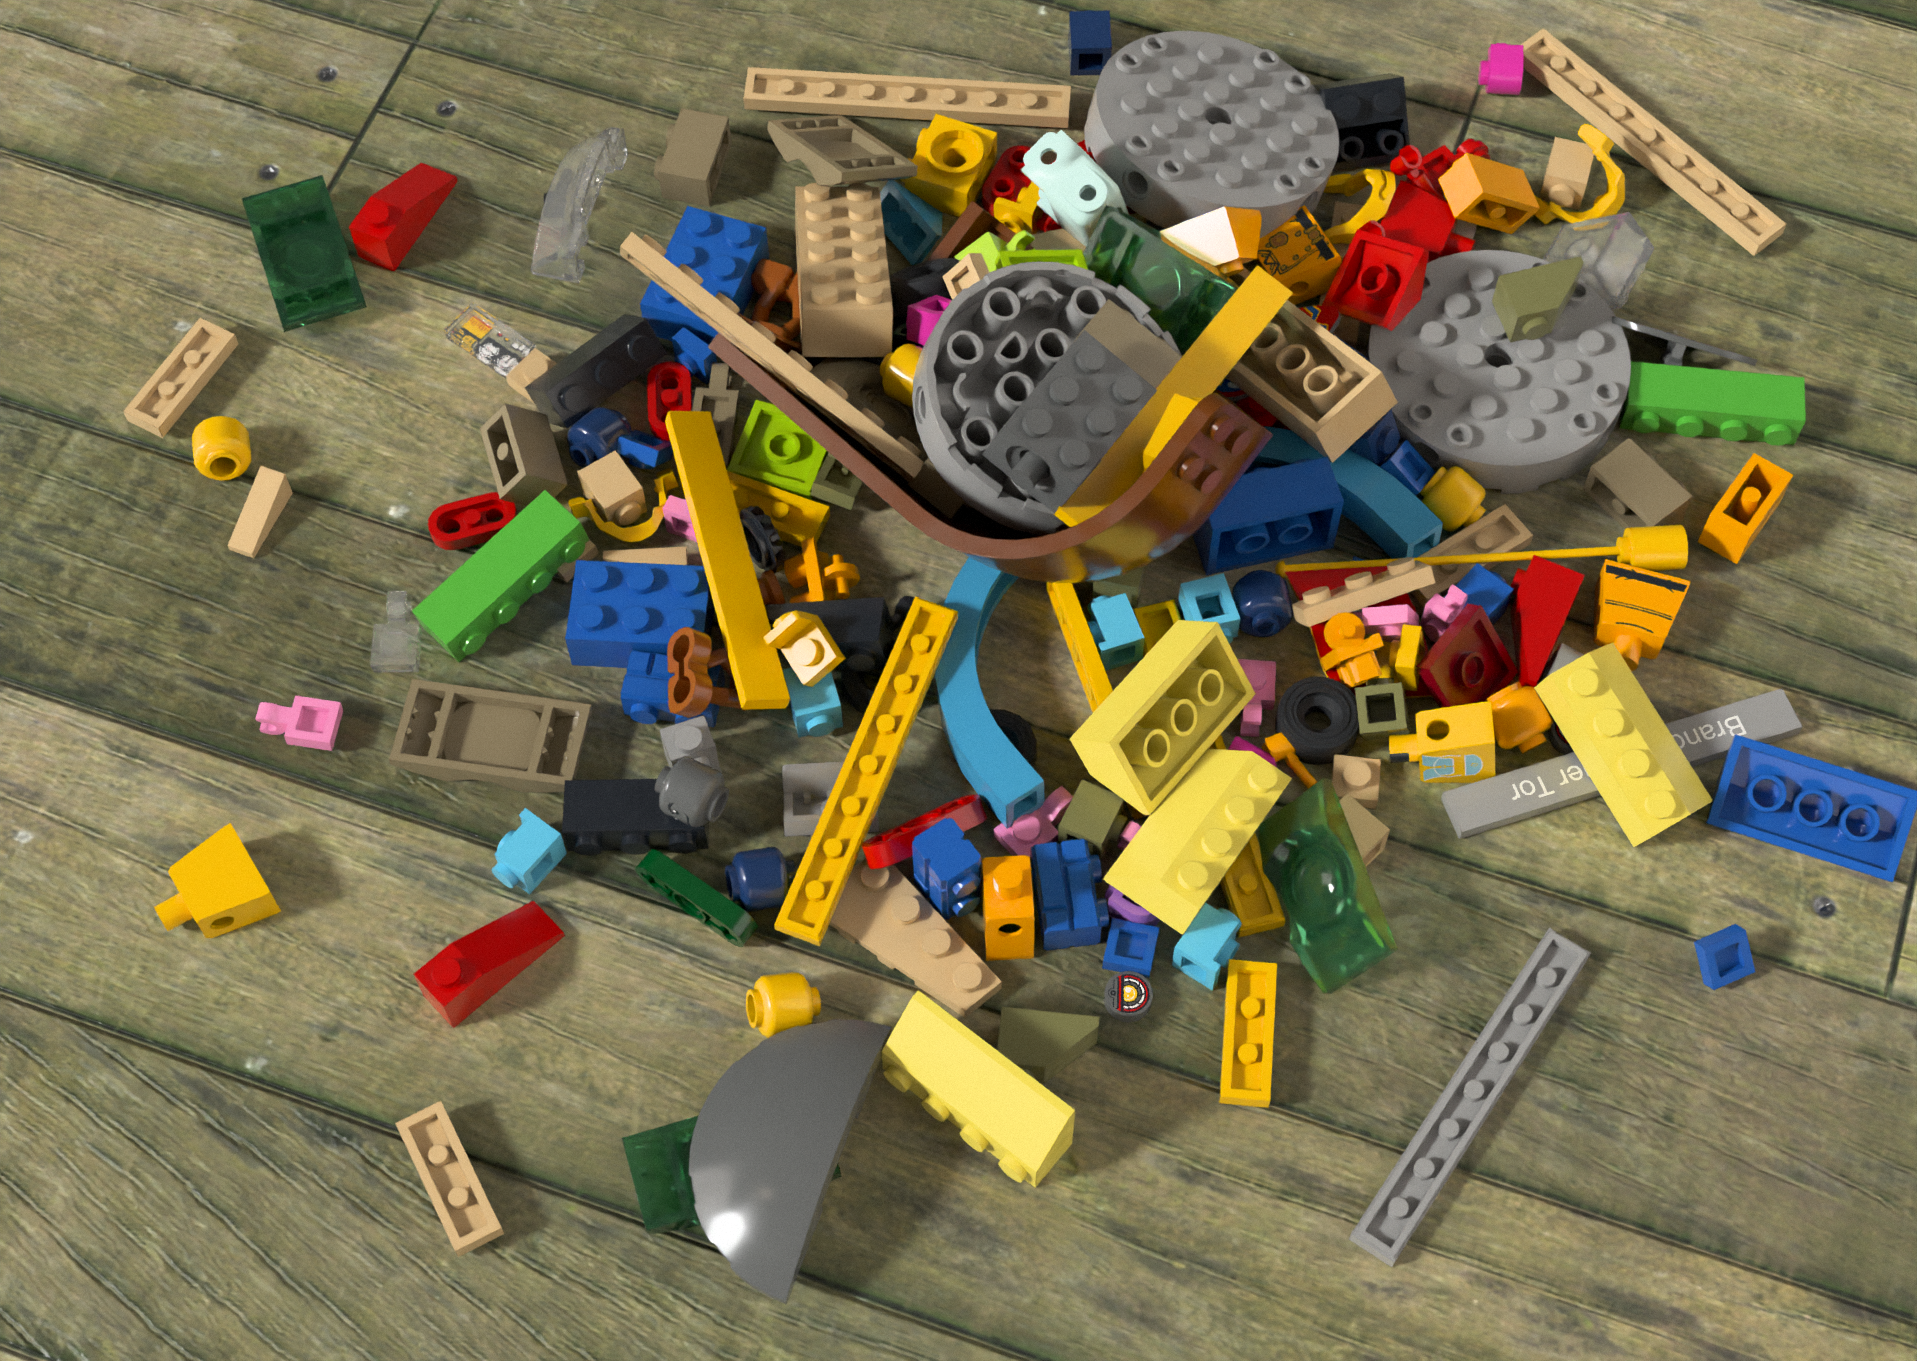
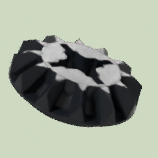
M749 506L742 509L740 520L753 562L765 571L772 569L774 574L783 570L786 561V553L783 550L784 543L778 535V529L772 524L770 516L766 515L763 509L758 506Z

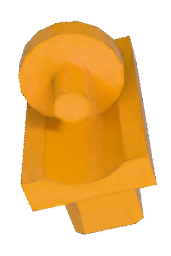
M813 537L801 541L803 553L786 560L784 569L788 582L794 588L808 584L809 591L791 597L790 603L848 598L850 596L849 588L855 586L860 580L858 567L854 564L844 563V558L840 554L830 557L828 553L820 552L817 548V542Z
M1344 612L1331 617L1324 629L1325 641L1333 649L1321 658L1325 671L1336 668L1341 683L1349 689L1365 684L1366 681L1382 675L1374 653L1384 646L1380 633L1371 635L1364 640L1365 627L1361 619L1356 615Z

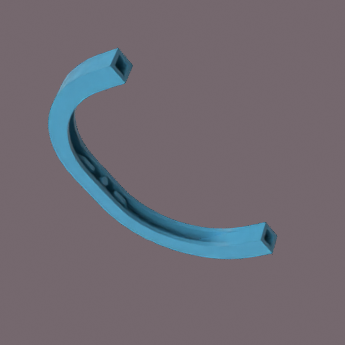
M1264 426L1273 436L1244 474H1248L1250 471L1261 467L1271 469L1290 465L1302 458L1313 460L1324 456L1292 430ZM1349 449L1333 463L1330 462L1344 500L1341 514L1352 520L1366 532L1392 559L1419 557L1439 544L1443 522L1394 476ZM969 557L955 578L943 605L958 611V620L935 672L937 701L946 739L963 775L977 794L980 795V798L1008 829L1013 826V822L1024 814H1031L1045 802L1044 780L997 725L980 688L977 664L981 641L989 619L1003 595L1019 577L988 567Z

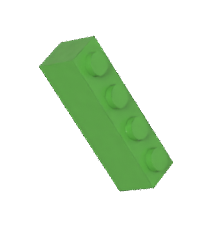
M1631 361L1630 384L1620 412V429H1631L1640 433H1673L1683 437L1723 438L1727 441H1757L1775 446L1784 444L1795 445L1806 421L1804 377Z
M544 490L415 607L412 612L424 630L454 659L460 662L467 655L478 651L483 646L486 637L500 624H505L513 619L519 607L534 593L543 591L550 584L552 577L558 572L557 569L565 562L572 563L577 560L584 552L585 543L589 541V538L581 522Z

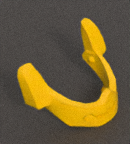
M1583 124L1578 130V136L1593 150L1592 153L1596 156L1597 160L1601 161L1608 181L1606 192L1603 195L1597 196L1594 200L1593 208L1585 212L1562 210L1560 205H1556L1552 201L1548 203L1535 196L1540 209L1534 216L1543 224H1548L1554 218H1560L1578 228L1604 225L1617 214L1625 200V175L1610 157V150L1614 142L1591 125Z
M1365 169L1353 176L1351 174L1330 176L1324 190L1325 193H1344L1346 196H1352L1370 184L1373 187L1371 196L1353 218L1347 223L1333 226L1324 231L1331 243H1351L1357 229L1371 220L1378 221L1380 218L1385 217L1396 189L1395 175L1392 171Z
M671 469L657 472L656 478L653 480L655 484L654 490L659 496V505L653 508L652 517L647 522L628 528L618 527L612 521L603 522L596 512L597 507L593 505L592 499L585 500L579 496L568 500L572 515L576 519L588 517L608 536L621 541L636 542L648 538L658 529L664 519L663 507L667 501V492L679 485Z

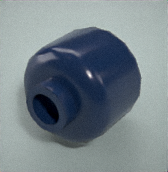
M604 407L592 409L568 430L567 442L572 460L578 466L584 468L613 451L617 452L619 436L631 435L632 430L628 420L620 412L613 409L610 410Z
M1255 570L1240 578L1233 586L1231 595L1240 616L1239 629L1244 633L1254 637H1270L1283 631L1291 622L1293 610L1287 582L1280 575L1266 570Z
M776 847L738 852L733 858L732 865L725 867L729 899L732 902H738L739 906L747 912L782 907L796 875L794 861H785L782 852Z

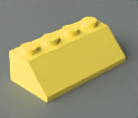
M1177 620L1071 736L1070 741L1091 776L1142 814L1150 815L1256 693L1218 622Z
M1613 642L1588 652L1553 672L1534 687L1633 847L1650 839L1713 801Z
M1207 749L1150 814L1103 880L1183 935L1269 814L1292 778L1253 751Z
M918 990L881 1051L885 1078L898 1090L906 1092L909 1089L923 1100L921 1102L922 1106L932 1117L940 1122L948 1119L961 1129L960 1136L973 1149L979 1152H983L986 1149L1000 1160L998 1162L1000 1168L1010 1178L1019 1183L1025 1179L1036 1188L1071 1146L1075 1110Z

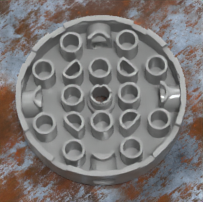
M1172 31L1147 35L1117 51L1108 60L1100 74L1084 128L1087 152H1092L1097 164L1118 185L1125 204L1142 217L1167 229L1222 207L1260 210L1262 216L1260 238L1285 223L1303 205L1307 207L1311 214L1314 212L1333 171L1339 152V135L1331 110L1325 109L1320 93L1311 84L1307 76L1299 73L1271 50L1261 49L1250 43L1224 35L1198 31Z
M1476 250L1455 253L1427 263L1421 300L1392 331L1372 325L1365 354L1368 358L1367 361L1382 371L1398 402L1391 408L1400 435L1398 442L1402 444L1407 440L1435 472L1442 466L1446 470L1453 466H1459L1484 488L1500 489L1501 494L1536 491L1539 485L1557 479L1564 481L1581 471L1593 461L1610 439L1627 395L1631 375L1630 352L1622 326L1612 323V316L1616 317V315L1594 289L1579 278L1572 297L1551 333L1536 340L1523 339L1510 343L1492 303L1499 275L1546 265L1551 262L1510 251Z
M1057 262L1019 263L989 272L982 280L974 283L967 289L964 288L950 302L921 350L913 379L912 400L917 430L928 457L944 481L967 504L988 518L1012 529L1041 536L1054 534L1070 527L1056 517L1055 513L1043 503L1036 500L1026 490L1017 486L1009 476L982 455L1005 423L1069 349L1079 333L1108 299L1120 308L1130 312L1136 321L1155 336L1164 339L1174 351L1181 355L1168 331L1163 333L1158 324L1148 314L1151 309L1137 296L1121 285L1115 288L1095 278V272Z

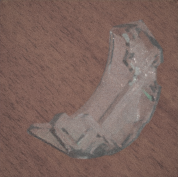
M609 127L574 145L561 161L551 182L542 209L533 250L532 274L580 283L585 266L584 260L578 259V254L581 246L587 245L589 238L587 230L588 220L606 173L622 170L628 157L624 128Z

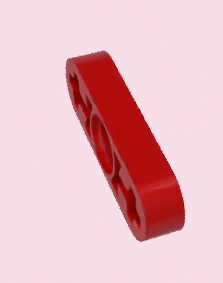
M967 795L954 799L866 840L861 844L868 867L870 869H879L913 856L912 842L914 837L944 818H953L963 832L981 824L987 819L980 795Z

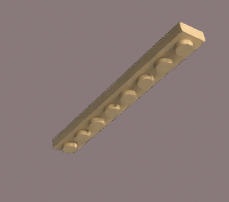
M1544 28L1521 44L1524 45L1523 68L1753 256L1783 234L1786 227L1784 221Z
M748 67L744 107L748 110L933 120L935 114H939L958 121L971 123L1068 128L1071 86Z
M633 232L629 234L620 246V255L906 481L910 483L922 469L921 467L924 462L918 458L921 455V451L913 443L902 436L895 440L882 429L885 423L875 413L865 407L860 412L846 400L849 394L837 383L830 379L823 383L810 373L813 366L804 357L793 350L786 354L774 344L776 340L775 335L766 327L756 321L750 325L737 315L740 311L739 307L728 297L719 292L714 297L701 287L703 279L694 270L683 263L677 268L663 257L667 251L656 240L646 234L642 239Z

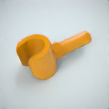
M1281 732L1265 738V743L1262 744L1261 748L1270 753L1276 762L1284 759L1288 767L1294 771L1309 790L1318 783L1300 762L1299 757L1296 755V749Z

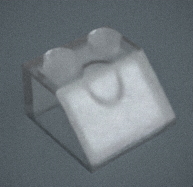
M1626 212L1563 225L1543 259L1554 263L1581 256L1584 265L1579 278L1594 289L1611 310L1614 311L1620 309L1626 303L1630 291L1638 277L1643 273L1645 265L1655 248L1631 213Z

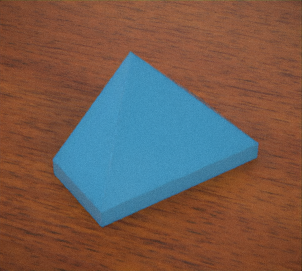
M890 180L880 192L884 233L911 265H915L924 260L942 236V212L896 181Z

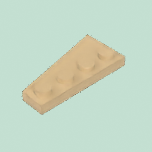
M865 858L853 867L829 923L838 930L841 936L853 944L857 942L875 954L880 962L892 970L896 968L914 980L916 986L964 1018L1002 989V981L894 864L879 869H870Z

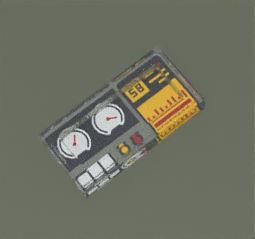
M473 302L444 328L445 336L448 340L505 379H507L506 375L536 348V345Z

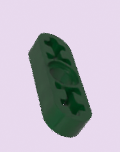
M651 849L635 867L639 877L648 886L731 944L743 947L758 929L755 920L744 909L663 853Z

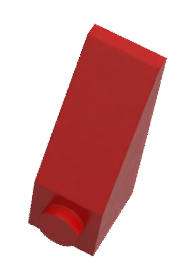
M419 163L370 196L349 226L358 257L395 272L458 182L457 176L427 164Z
M1533 555L1527 571L1518 568L1510 586L1513 588L1512 594L1515 595L1510 616L1518 682H1520L1522 687H1535L1538 685L1585 576L1536 555Z
M533 900L450 943L413 975L423 996L455 1028L561 940L565 934Z

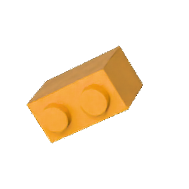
M1464 154L1438 179L1455 219L1512 234L1540 209L1522 169L1473 154Z
M1753 453L1710 513L1698 542L1733 563L1738 564L1780 504L1793 474Z

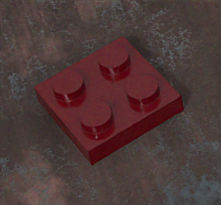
M1467 604L1416 666L1439 708L1487 702V698L1506 688L1518 673L1483 607L1474 604Z

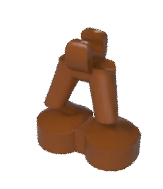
M761 259L758 261L751 278L754 290L761 297L754 306L750 320L756 321L778 336L792 341L801 333L797 273L794 274L793 269L789 266L768 259ZM776 301H785L792 304V319L781 327L768 322L769 314Z
M684 627L676 631L671 636L667 648L668 672L674 674L668 682V706L670 712L691 718L700 715L709 703L742 710L726 648L722 647L711 652V639L708 634L690 627ZM720 665L730 676L729 688L712 686L707 669Z

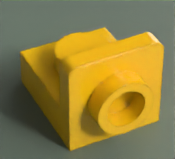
M1031 182L1028 188L1023 187L1021 189L1017 202L997 197L994 203V217L1016 234L1024 230L1032 235L1036 234L1039 229L1036 223L1043 214V210L1036 203L1040 199L1038 193L1040 188Z
M798 610L787 612L774 622V628L763 638L768 647L777 648L782 651L804 686L813 687L846 659L818 615Z
M1403 624L1400 641H1383L1384 646L1377 650L1376 659L1382 675L1373 679L1394 678V683L1402 682L1406 690L1417 691L1420 674L1416 666L1423 659L1425 653L1422 626Z

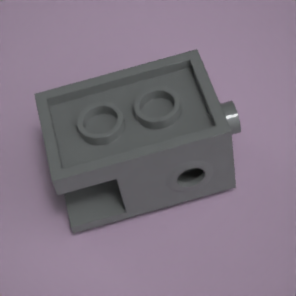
M1084 330L1032 393L1024 399L982 455L1009 476L1017 486L1026 490L1036 500L1055 513L1059 506L1062 507L1098 466L1103 456L1156 393L1157 389Z

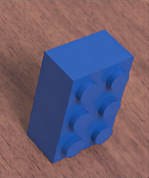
M687 206L666 249L667 253L663 256L677 268L682 263L690 267L703 279L701 287L714 297L718 292L722 293L739 307L740 311L738 313L743 315L755 291L751 284L752 273L759 260H769L766 227ZM651 280L640 302L642 317L647 319L656 336L672 341V337L684 327L710 345L718 332Z
M1328 457L1313 460L1302 458L1290 465L1271 469L1261 467L1250 471L1248 474H1243L1217 509L1192 534L1206 576L1334 548L1344 500Z
M576 560L565 637L572 665L627 668L632 650L667 655L671 636L684 627L704 632L711 639L714 603L704 566Z

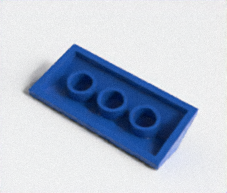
M1734 734L1716 783L1706 823L1893 882L1917 809V791Z

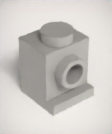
M704 715L659 730L665 757L670 767H673L680 759L688 757L721 772L716 745Z

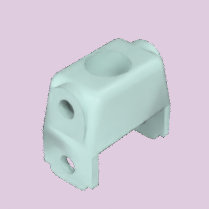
M1062 130L1057 134L1048 132L1043 135L1024 155L1023 161L1025 166L1021 169L1040 188L1038 192L1040 199L1036 202L1037 205L1059 226L1088 249L1096 251L1103 245L1111 243L1119 235L1120 228L1129 218V213L1118 185ZM1047 151H1053L1057 154L1055 162L1049 165L1042 163V155Z

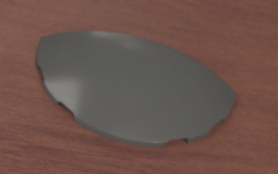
M833 1019L826 1022L795 1026L779 1032L760 1042L757 1047L748 1052L739 1061L733 1063L718 1080L700 1111L690 1147L689 1176L692 1179V1189L695 1198L694 1207L701 1227L710 1244L714 1243L721 1254L730 1263L732 1271L738 1277L764 1295L786 1305L823 1211V1200L854 1119L859 1117L881 1060V1051L891 1034L892 1027L861 1020Z

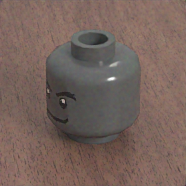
M688 757L680 759L673 767L665 766L655 784V791L660 793L659 807L662 812L692 827L703 826L708 821L713 823L719 818L726 806L729 789L724 786L725 779L720 771Z

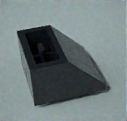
M1388 73L1313 85L1320 93L1325 109L1331 110L1338 129L1339 152L1332 172L1391 163L1394 158L1400 156L1399 150L1410 145L1404 76Z

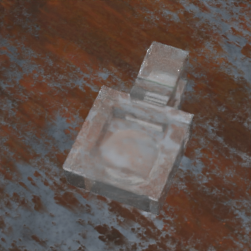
M388 591L387 624H374L370 666L373 672H419L422 630L419 624H410L411 602H406V591Z

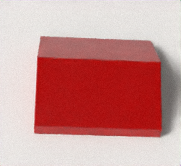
M1357 229L1321 306H1334L1342 316L1392 331L1421 300L1429 252L1421 247Z

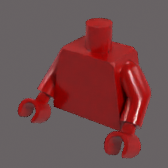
M1408 145L1399 150L1400 156L1391 161L1390 169L1397 176L1406 175V182L1400 181L1381 223L1371 220L1360 227L1359 230L1424 248L1429 252L1427 263L1455 253L1473 251L1476 240L1455 233L1458 219L1454 218L1448 201L1435 188L1422 169L1417 170L1422 162L1421 152L1413 145Z

